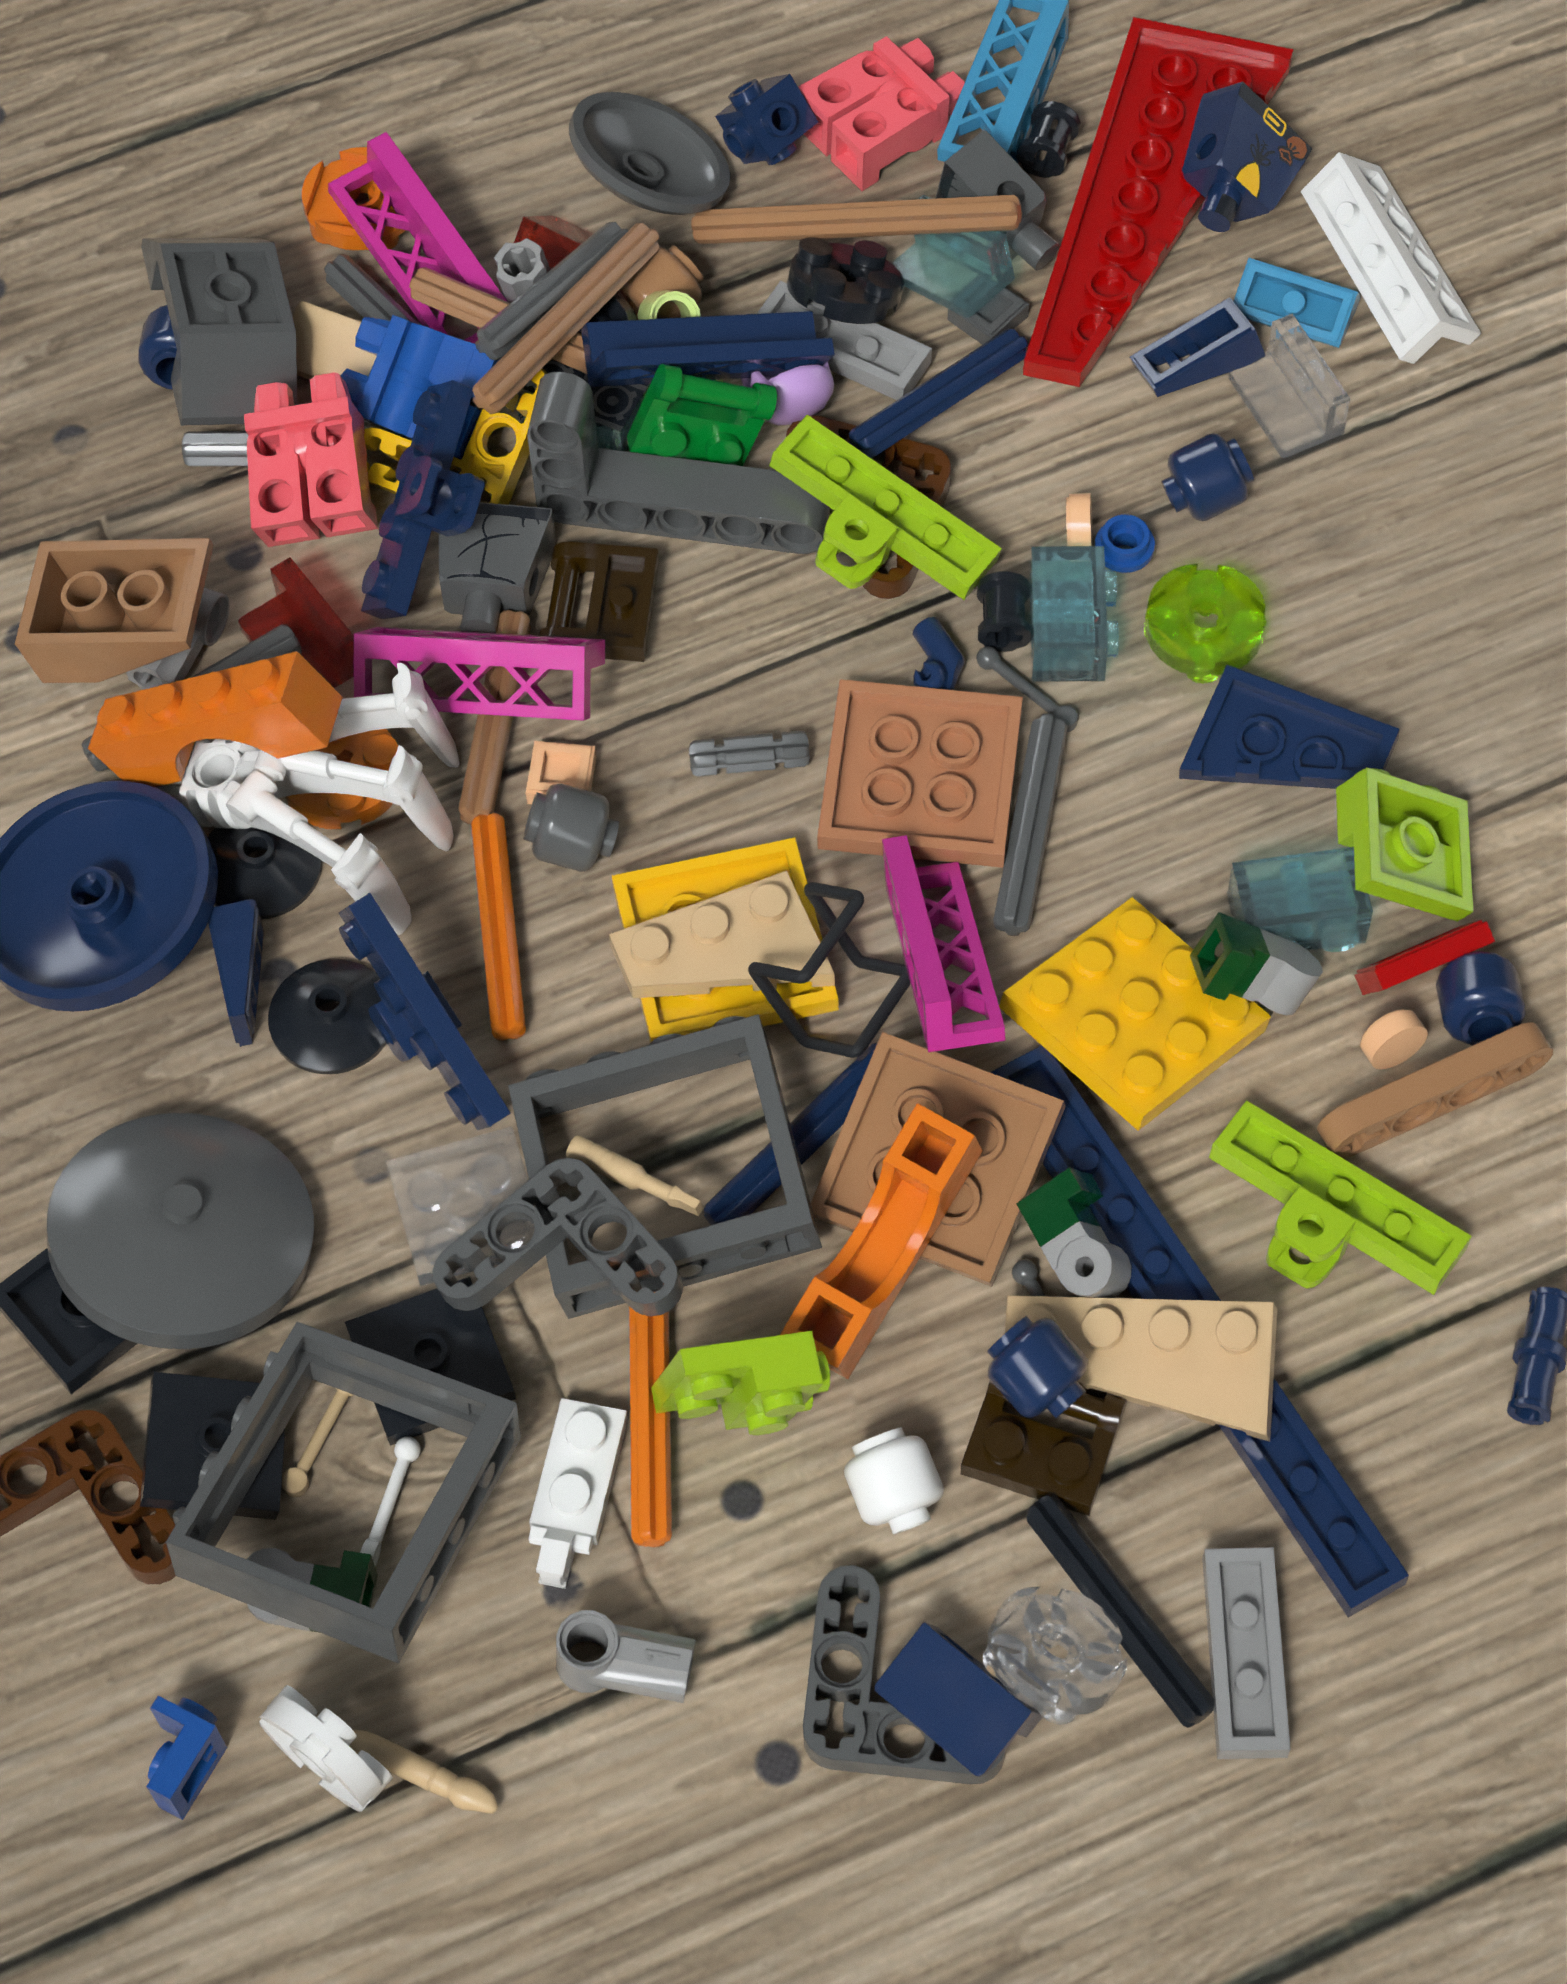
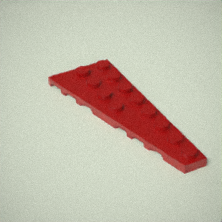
M1133 17L1026 352L1023 375L1075 387L1081 386L1205 200V197L1184 179L1182 172L1203 94L1244 82L1268 105L1290 71L1294 49Z

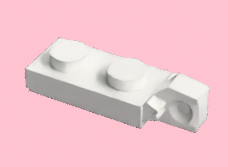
M561 1398L529 1522L531 1529L529 1543L541 1545L536 1573L540 1574L539 1584L566 1589L574 1553L590 1555L592 1545H598L627 1427L628 1416L626 1410Z

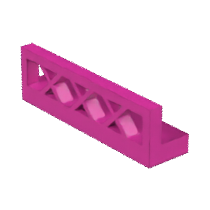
M387 132L367 141V163L328 183L329 194L421 325L447 334L443 328L447 314L418 302L411 297L409 285L416 269L418 270L421 267L432 269L507 302ZM374 181L384 195L381 210L356 205L349 193ZM390 206H392L397 214L389 212ZM369 222L377 224L376 231ZM385 226L407 230L412 234L415 239L412 254L387 249L382 242ZM421 249L424 251L427 257L419 256ZM400 266L408 267L407 274L404 273ZM431 310L439 311L438 318L435 317ZM477 333L464 340L475 344L478 340Z
M375 627L354 633V697L384 694L372 693V659L390 660L396 668L397 663H403L411 671L419 673L422 677L436 663H447L463 681V684L450 697H439L423 679L424 688L438 712L585 721L590 719L591 669L605 664V640ZM408 661L423 663L415 670ZM464 664L481 666L472 674ZM493 666L505 667L521 685L507 701L496 700L479 682ZM523 668H536L538 670L530 677ZM552 669L573 671L572 705L554 704L537 685ZM469 690H471V692L478 699H467L462 697ZM529 694L536 703L519 701Z
M907 835L882 839L885 887L928 1052L1006 1041L1004 1021L959 862L915 868ZM943 886L950 887V891L938 903L923 897L922 894L923 889ZM941 923L960 931V933L950 943H946L935 938L933 930ZM952 964L972 974L961 985L945 979L944 971ZM962 1006L986 1017V1020L952 1024V1016Z

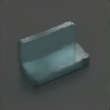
M923 194V195H922L921 197H919L918 199H932V198H930V197H928V196H926V195ZM999 231L914 235L916 243L892 262L901 272L905 287L963 317H971L1015 279L1006 234Z

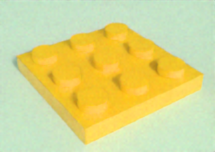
M795 837L612 875L613 891L622 928L625 929L787 871L820 943L823 940L814 906L804 893L807 880ZM811 981L803 984L794 982L777 983V992L796 1019L839 1010L835 986L812 987ZM752 985L714 987L710 994L639 998L650 1043L654 1039L667 1034L687 1035L711 1028L719 1020L732 1016L747 1018L759 1014L763 1026L783 1022L762 991H753Z
M1133 897L1005 990L999 1004L1002 1011L1137 1131L1263 1034L1271 1018L1258 1004L1247 999L1229 994L1224 1001L1204 994L1190 958V954L1194 949Z

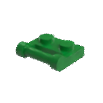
M661 364L655 372L628 432L629 451L663 457L743 466L764 421H769L774 414L777 403L776 387L757 382L752 387L682 374L680 367Z

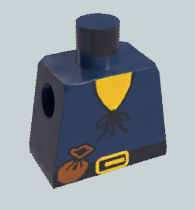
M1244 82L1203 94L1182 168L1184 179L1205 197L1198 214L1200 223L1216 232L1228 231L1233 221H1243L1268 214L1272 211L1312 150Z

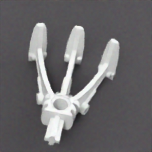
M397 663L398 674L392 679L393 693L342 699L329 742L372 730L414 728L447 766L455 768L459 766L455 742L425 690L422 676L415 671H411L405 664ZM215 739L211 743L207 740H199L195 743L182 781L155 787L181 801L202 827L214 826L216 828L228 829L258 828L275 834L316 856L333 867L331 871L336 877L334 881L345 889L355 902L371 893L397 935H401L412 921L410 906L394 875L378 854V848L360 833L346 850L308 825V819L278 798L305 793H339L374 798L400 805L417 828L437 848L448 851L454 838L451 822L434 789L422 772V763L400 745H398L396 755L392 758L389 771L340 761L333 754L315 750L277 759L258 748L236 741Z

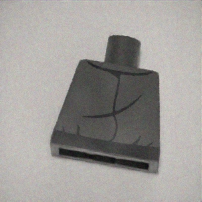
M982 130L944 162L935 199L1015 195L1019 197L1021 202L1022 221L1017 229L1009 231L943 234L992 270H1001L1019 255L1032 268L1038 271L1054 257L1059 248V244L1039 227L1047 203V197L1045 192L986 130Z
M479 502L474 522L466 532L449 537L439 534V580L444 610L451 614L462 615L461 632L496 633L499 614L504 610L522 611L530 616L550 565L553 547L556 545L552 508Z

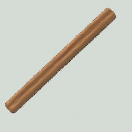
M1015 195L708 209L698 212L692 217L691 228L693 230V238L699 244L802 240L809 237L829 239L1009 231L1018 228L1019 223L1022 221L1020 199Z

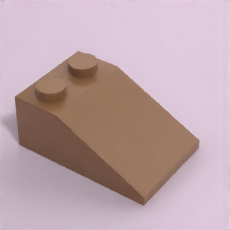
M210 538L41 541L15 640L16 647L42 683H99L190 649L214 546Z

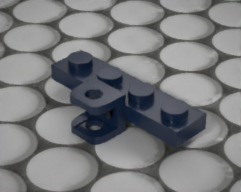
M454 380L430 386L422 393L415 405L413 423L417 426L411 445L401 455L396 468V479L400 482L394 502L387 507L380 521L379 535L383 539L377 559L369 565L363 578L362 592L366 595L361 612L379 619L406 616L431 531L447 537L459 535L466 532L474 522L485 484L484 480L471 473L458 474L450 470L473 394L472 388Z
M368 893L340 911L339 915L345 924L339 927V932L345 944L358 960L367 957L380 978L374 983V986L381 1001L371 1006L368 1012L371 1020L396 1058L404 1062L417 1055L428 1070L437 1067L450 1087L449 1090L444 1092L446 1101L453 1113L464 1125L472 1122L478 1131L491 1127L511 1114L457 1028L461 1027L462 1023L428 971L423 974L421 973L371 893Z

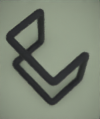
M809 882L804 887V893L829 928L824 939L801 971L753 962L749 965L748 972L800 1045L809 1049L845 1057H859L865 1052L909 987L908 972L905 964L863 956L845 931L864 903V895L861 891ZM823 897L849 901L840 916L836 918ZM837 941L851 962L858 968L900 976L854 1045L808 1035L767 977L799 984L808 982L815 975Z

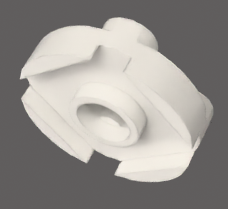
M286 1685L260 1716L261 1720L259 1723L261 1727L300 1768L305 1764L322 1779L318 1784L352 1809L359 1812L363 1811L371 1800H374L392 1780V1775L367 1752L361 1750L357 1754L349 1747L357 1736L341 1718L327 1708H324L315 1717L317 1710L294 1688Z

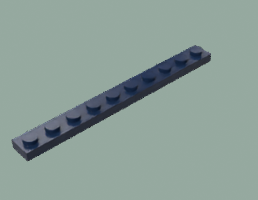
M1041 1045L990 1072L1064 1100L1066 1107L1042 1164L1052 1178L1068 1168L1092 1174L1103 1197L1089 1207L1109 1243L1122 1248L1129 1257L1131 1279L1127 1285V1290L1133 1299L1221 1301L1064 1070L1049 1051ZM1275 1379L1273 1380L1270 1441L1249 1436L1244 1431L1219 1425L1348 1618L1406 1585L1409 1574Z

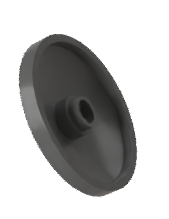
M166 1113L141 1117L113 1127L97 1136L85 1145L63 1169L54 1186L47 1211L48 1256L58 1284L69 1300L88 1319L112 1334L135 1343L158 1348L194 1349L219 1345L238 1339L261 1327L277 1315L299 1289L310 1263L313 1245L314 1215L312 1203L300 1174L289 1159L271 1142L256 1132L234 1122L202 1114Z

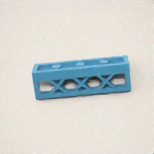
M1069 0L998 1L937 148L939 161L945 162L963 147V145L956 144L959 136L981 128L986 130L1018 164L1019 161L1016 158L1017 149L1020 143L1029 137L1032 129L1030 123L1031 114L1037 104L1043 102L1068 40ZM1012 7L1040 13L1037 20L1017 28L1009 18ZM1015 46L1022 59L999 68L992 58L993 54ZM998 87L1004 95L1005 101L983 110L975 99L976 95Z

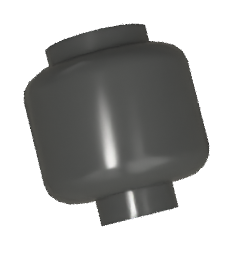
M555 783L549 787L546 794L536 792L528 815L523 840L532 842V852L538 860L585 872L594 865L598 854L610 857L616 841L619 821L609 819V802L602 794L563 783Z

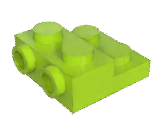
M1367 767L1336 788L1338 844L1354 849L1355 890L1456 922L1473 913L1467 800L1443 793L1434 786L1419 785L1392 776L1385 770Z
M812 1331L680 1349L653 1384L651 1391L656 1414L678 1411L679 1418L692 1419L716 1412L719 1409L718 1405L721 1404L726 1430L748 1427L750 1435H765L787 1428L789 1426L788 1421L797 1412L811 1410L813 1394L829 1390L830 1370L825 1354L822 1351H816Z

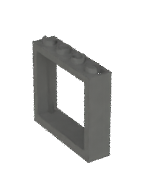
M759 1014L747 1018L742 1016L727 1017L716 1022L711 1028L687 1035H663L654 1039L645 1047L623 1053L615 1051L603 1052L593 1056L585 1064L560 1071L555 1069L540 1070L529 1075L525 1081L508 1085L530 1180L549 1164L540 1124L541 1118L750 1060L787 1204L657 1240V1242L675 1262L683 1279V1287L822 1248L772 1051ZM537 1202L535 1208H537L547 1225L553 1221L549 1210L546 1212L541 1202ZM567 1239L563 1240L546 1254L554 1295L568 1319L626 1303L588 1260L572 1264ZM638 1257L629 1264L634 1270L642 1288L647 1287L653 1292L662 1288L663 1283L660 1277L650 1275L641 1265Z
M296 1322L278 1353L270 1351L264 1366V1378L253 1396L244 1397L237 1406L232 1419L231 1433L220 1452L215 1450L206 1458L199 1475V1487L187 1507H179L172 1515L175 1527L168 1537L166 1544L174 1572L177 1577L400 1663L521 1439L517 1403ZM313 1380L468 1437L374 1608L215 1547Z

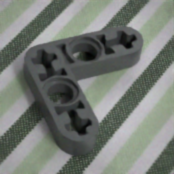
M573 1158L557 1159L545 1166L444 1249L437 1257L432 1269L433 1281L446 1303L455 1309L463 1311L475 1310L490 1302L563 1240L568 1238L630 1308L639 1314L650 1317L663 1315L674 1308L683 1292L682 1276L668 1252L588 1165ZM564 1182H567L572 1187L577 1186L581 1195L571 1202L565 1196L560 1197L557 1188ZM539 1201L546 1212L549 1210L553 1221L547 1225L537 1208L533 1206ZM516 1220H527L534 1224L535 1231L532 1239L521 1248H506L500 1243L502 1230L509 1223ZM617 1222L627 1227L625 1241L616 1249L601 1251L592 1246L594 1232L603 1224ZM486 1244H489L497 1259L502 1262L497 1267L493 1266L489 1257L486 1258L481 1250ZM636 1257H638L641 1265L650 1275L660 1277L663 1283L660 1290L654 1293L647 1287L642 1288L634 1270L629 1266ZM464 1266L466 1270L473 1271L477 1281L470 1287H467L462 1282H458L454 1275L457 1269Z
M840 1566L830 1571L821 1581L818 1590L803 1718L804 1748L809 1758L821 1767L839 1771L962 1784H982L993 1779L1002 1769L1006 1750L983 1777L975 1776L945 1750L943 1751L944 1762L932 1761L936 1748L935 1741L890 1703L870 1701L880 1614L879 1585L873 1575L857 1566ZM844 1587L857 1588L858 1598L862 1601H868V1603L856 1604L853 1618V1633L840 1631V1602L831 1600V1598L842 1597ZM826 1629L833 1631L831 1633L824 1634V1631ZM862 1633H867V1636L865 1638H862L858 1635ZM846 1650L855 1654L862 1664L860 1674L848 1683L831 1681L822 1670L823 1661L830 1653ZM821 1695L827 1699L817 1701V1696ZM856 1699L860 1700L858 1705L849 1702ZM831 1700L844 1702L843 1729L848 1734H854L853 1737L842 1738L838 1749L827 1748L825 1736L815 1733L816 1730H827L829 1726ZM901 1724H908L917 1728L925 1741L922 1750L911 1758L902 1759L892 1755L884 1745L885 1735L891 1728Z

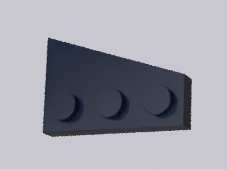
M1226 665L1181 764L1179 779L1336 789L1366 767L1385 770L1398 741L1400 729Z

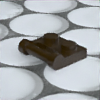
M581 542L557 543L553 547L550 564L552 570L555 571L547 625L540 630L539 636L604 639L605 659L645 662L659 569L658 549ZM585 571L594 572L586 628H570L578 576L582 575Z
M989 1381L982 1407L961 1463L960 1474L1038 1500L1048 1494H1055L1067 1509L1090 1516L1123 1418L1127 1399L1107 1393L1105 1399L1084 1393L1062 1413L1097 1425L1091 1440L1004 1412L1008 1400Z

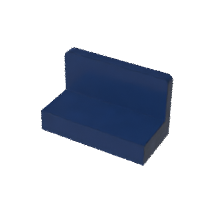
M926 1622L920 1626L875 1684V1691L971 1773L979 1777H983L988 1773L1017 1735L1028 1737L1044 1716L941 1629Z

